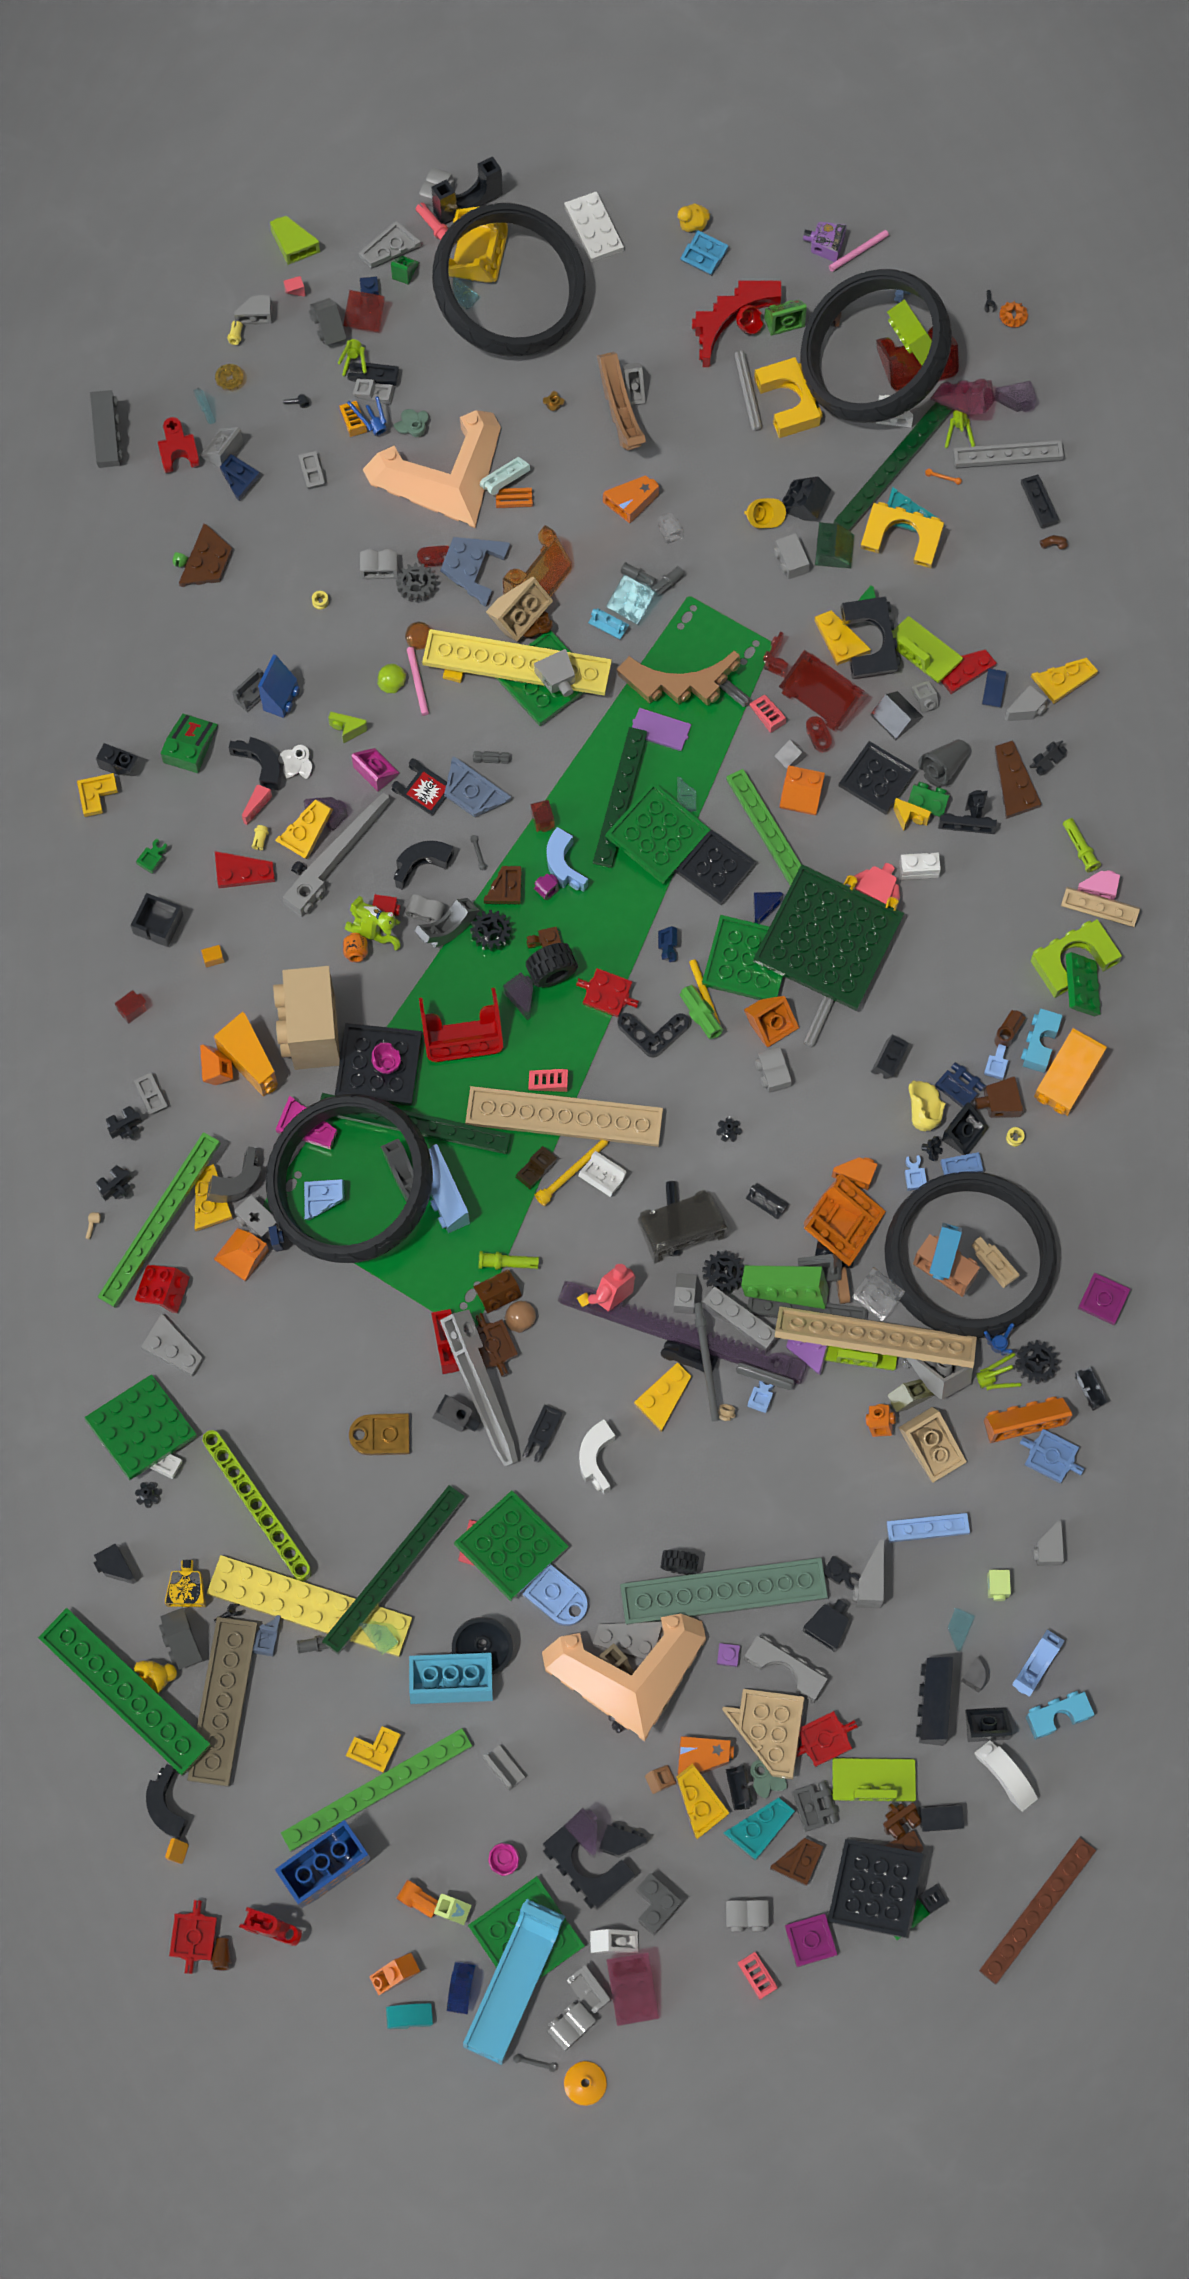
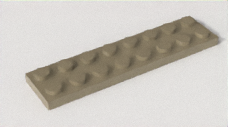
M217 1617L196 1729L211 1746L189 1769L187 1780L190 1782L229 1787L252 1661L253 1646L258 1627L256 1622Z

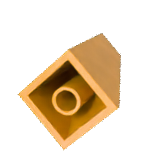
M242 1011L215 1034L214 1039L217 1049L232 1061V1065L264 1097L267 1094L273 1093L277 1088L276 1075L246 1014Z
M1073 1028L1037 1088L1034 1097L1041 1104H1048L1053 1107L1057 1113L1068 1116L1100 1064L1107 1047Z

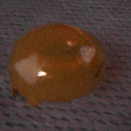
M424 622L412 623L407 627L405 633L406 642L414 649H425L431 628Z

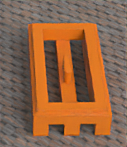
M532 488L499 489V492L496 494V508L532 507ZM519 499H529V501H517V500H519Z

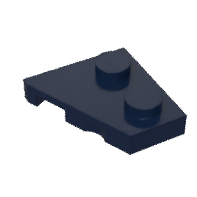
M232 454L220 466L223 476L238 501L260 477L259 471Z

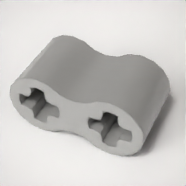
M412 895L405 913L413 919L434 923L441 919L445 905L436 900Z

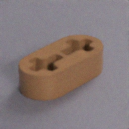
M842 1267L841 1280L836 1281L840 1304L850 1303L846 1267Z

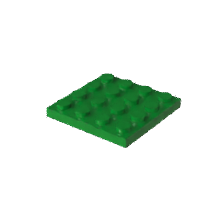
M551 630L542 634L528 645L558 651L566 649L567 652H570ZM496 678L539 726L543 725L585 693L573 690L571 695L564 697L560 690L551 693L544 685Z
M652 782L610 828L605 837L663 884L710 829L657 784Z
M720 915L702 985L757 1000L778 997L783 976L753 962L769 926Z
M152 1374L84 1417L87 1424L129 1481L197 1437L195 1431Z
M512 1490L454 1542V1545L510 1601L569 1547Z
M537 1876L468 1925L496 1968L516 1926L520 1909L526 1899L562 1914ZM564 1918L556 1941L538 1980L585 1947L566 1918Z

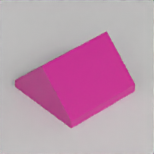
M375 748L355 752L351 756L353 767L378 792L399 775V772Z

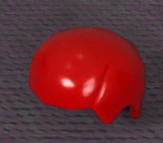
M753 305L742 307L739 309L736 317L737 326L741 331L748 334L759 332L764 324L761 320V311Z

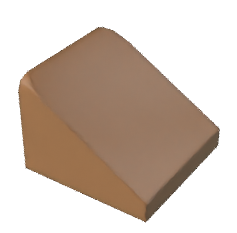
M668 1765L652 1770L645 1775L653 1794L676 1784Z

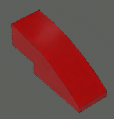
M451 1309L432 1312L442 1373L460 1371L440 1321L452 1314Z

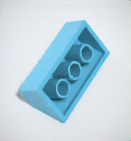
M491 1653L409 1656L410 1703L493 1701Z

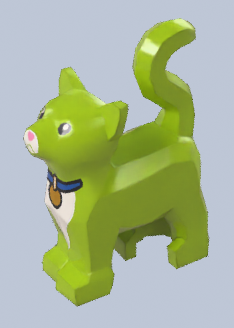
M358 896L350 907L355 920L353 924L347 921L345 930L351 933H359L367 939H373L382 944L391 942L394 945V950H399L400 941L396 936L391 935V929L399 925L400 921L395 918L392 912H382L376 906L366 904L363 898ZM380 928L384 931L386 936L381 935Z

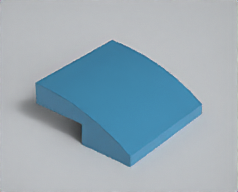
M698 230L692 242L688 243L680 260L712 275L727 253L729 245Z

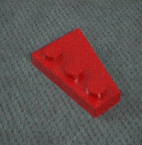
M986 649L962 655V662L941 680L950 694L955 693L988 672V668L993 669L996 667L997 663Z
M215 851L219 889L275 882L273 862Z

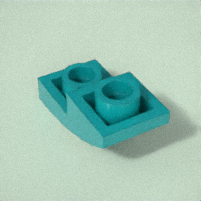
M431 2003L386 2007L387 2029H408L409 2027H430L433 2025Z

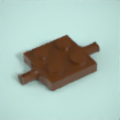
M480 1313L475 1318L479 1325L477 1331L483 1347L478 1350L487 1370L491 1367H497L501 1377L507 1376L509 1372L505 1363L510 1359L518 1357V1353L503 1320L486 1323L483 1313Z

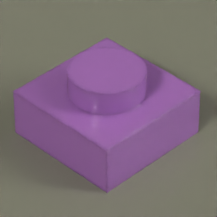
M719 1643L717 1665L737 1667L740 1646Z

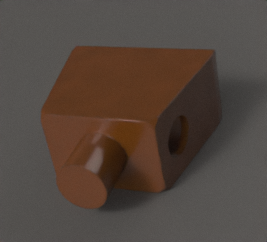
M1015 1076L987 1085L984 1090V1097L975 1098L976 1109L987 1108L991 1118L1021 1117L1023 1108Z

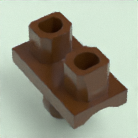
M913 1802L907 1807H904L902 1803L897 1807L892 1803L888 1805L890 1812L885 1814L887 1821L883 1823L884 1832L887 1836L891 1834L896 1840H899L906 1834L902 1828V1825L906 1822L912 1829L921 1824L917 1807Z

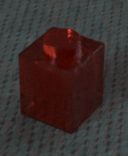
M549 800L530 804L536 832H546L555 827Z
M134 990L114 1003L117 1011L128 1024L147 1011L145 1006L146 1000L140 993L137 995Z

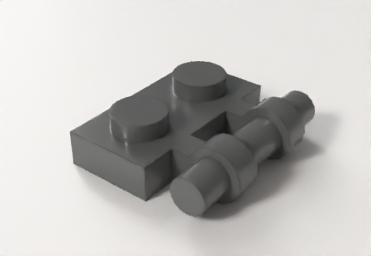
M825 1781L818 1783L820 1791L816 1793L812 1785L792 1791L805 1832L824 1827V1817H829L831 1824L839 1822L836 1815L838 1813L837 1808L833 1806L830 1797L832 1795L831 1790L827 1788ZM818 1799H823L825 1810L820 1811Z

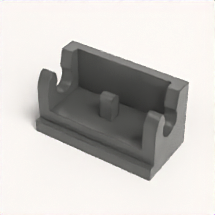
M260 668L233 691L234 701L247 713L261 701L258 685L264 673Z
M828 1254L798 1258V1266L822 1267L826 1282L841 1280L842 1260L836 1255Z

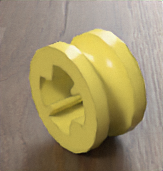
M324 591L314 592L312 595L314 608L319 610L325 609L329 603L328 595ZM321 597V599H323V602L319 603L317 598Z
M1018 1127L1011 1128L1006 1136L1007 1143L1014 1147L1021 1145L1025 1137L1023 1130ZM1013 1133H1017V1136H1020L1017 1141L1010 1137L1013 1136Z

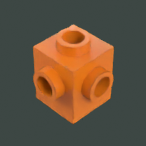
M877 1404L869 1406V1414H866V1424L869 1426L872 1437L892 1436V1424L896 1423L895 1412H891L889 1405Z

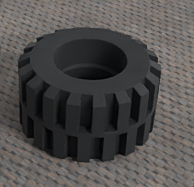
M555 943L545 946L533 953L525 962L532 981L537 987H549L559 984L572 976L578 968L577 961L567 943Z

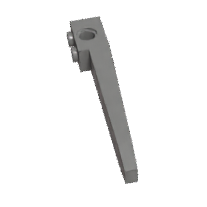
M382 793L304 871L282 897L285 906L301 917L311 911L313 903L317 899H321L325 894L323 881L379 817L390 802L388 795ZM304 892L310 893L306 897L301 896Z
M470 1310L453 1313L440 1320L492 1446L505 1467L518 1462L514 1441L478 1350L483 1347Z

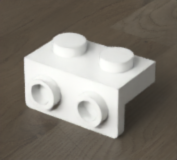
M595 1151L578 1176L611 1197L623 1183L627 1172Z

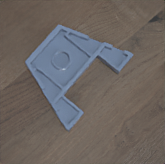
M453 537L440 571L454 583L461 585L468 591L467 593L470 596L477 598L481 605L486 606L492 589L475 583L476 576L485 553L504 560L510 543Z

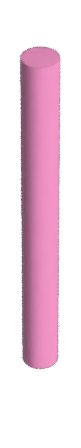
M887 230L877 234L829 265L830 271H835L888 237L889 233Z
M408 647L406 650L421 714L425 716L429 714L418 664L414 648Z

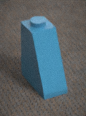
M947 1223L942 1224L929 1271L930 1274H933V1278L938 1280L949 1279L962 1234L961 1227Z

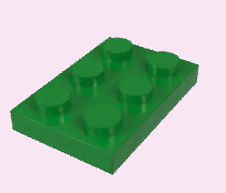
M1073 952L1065 954L1069 1008L1094 1017L1100 1015L1096 961Z

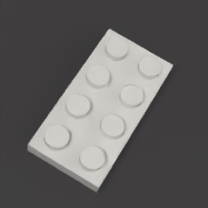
M597 191L564 203V208L591 263L624 251V246Z

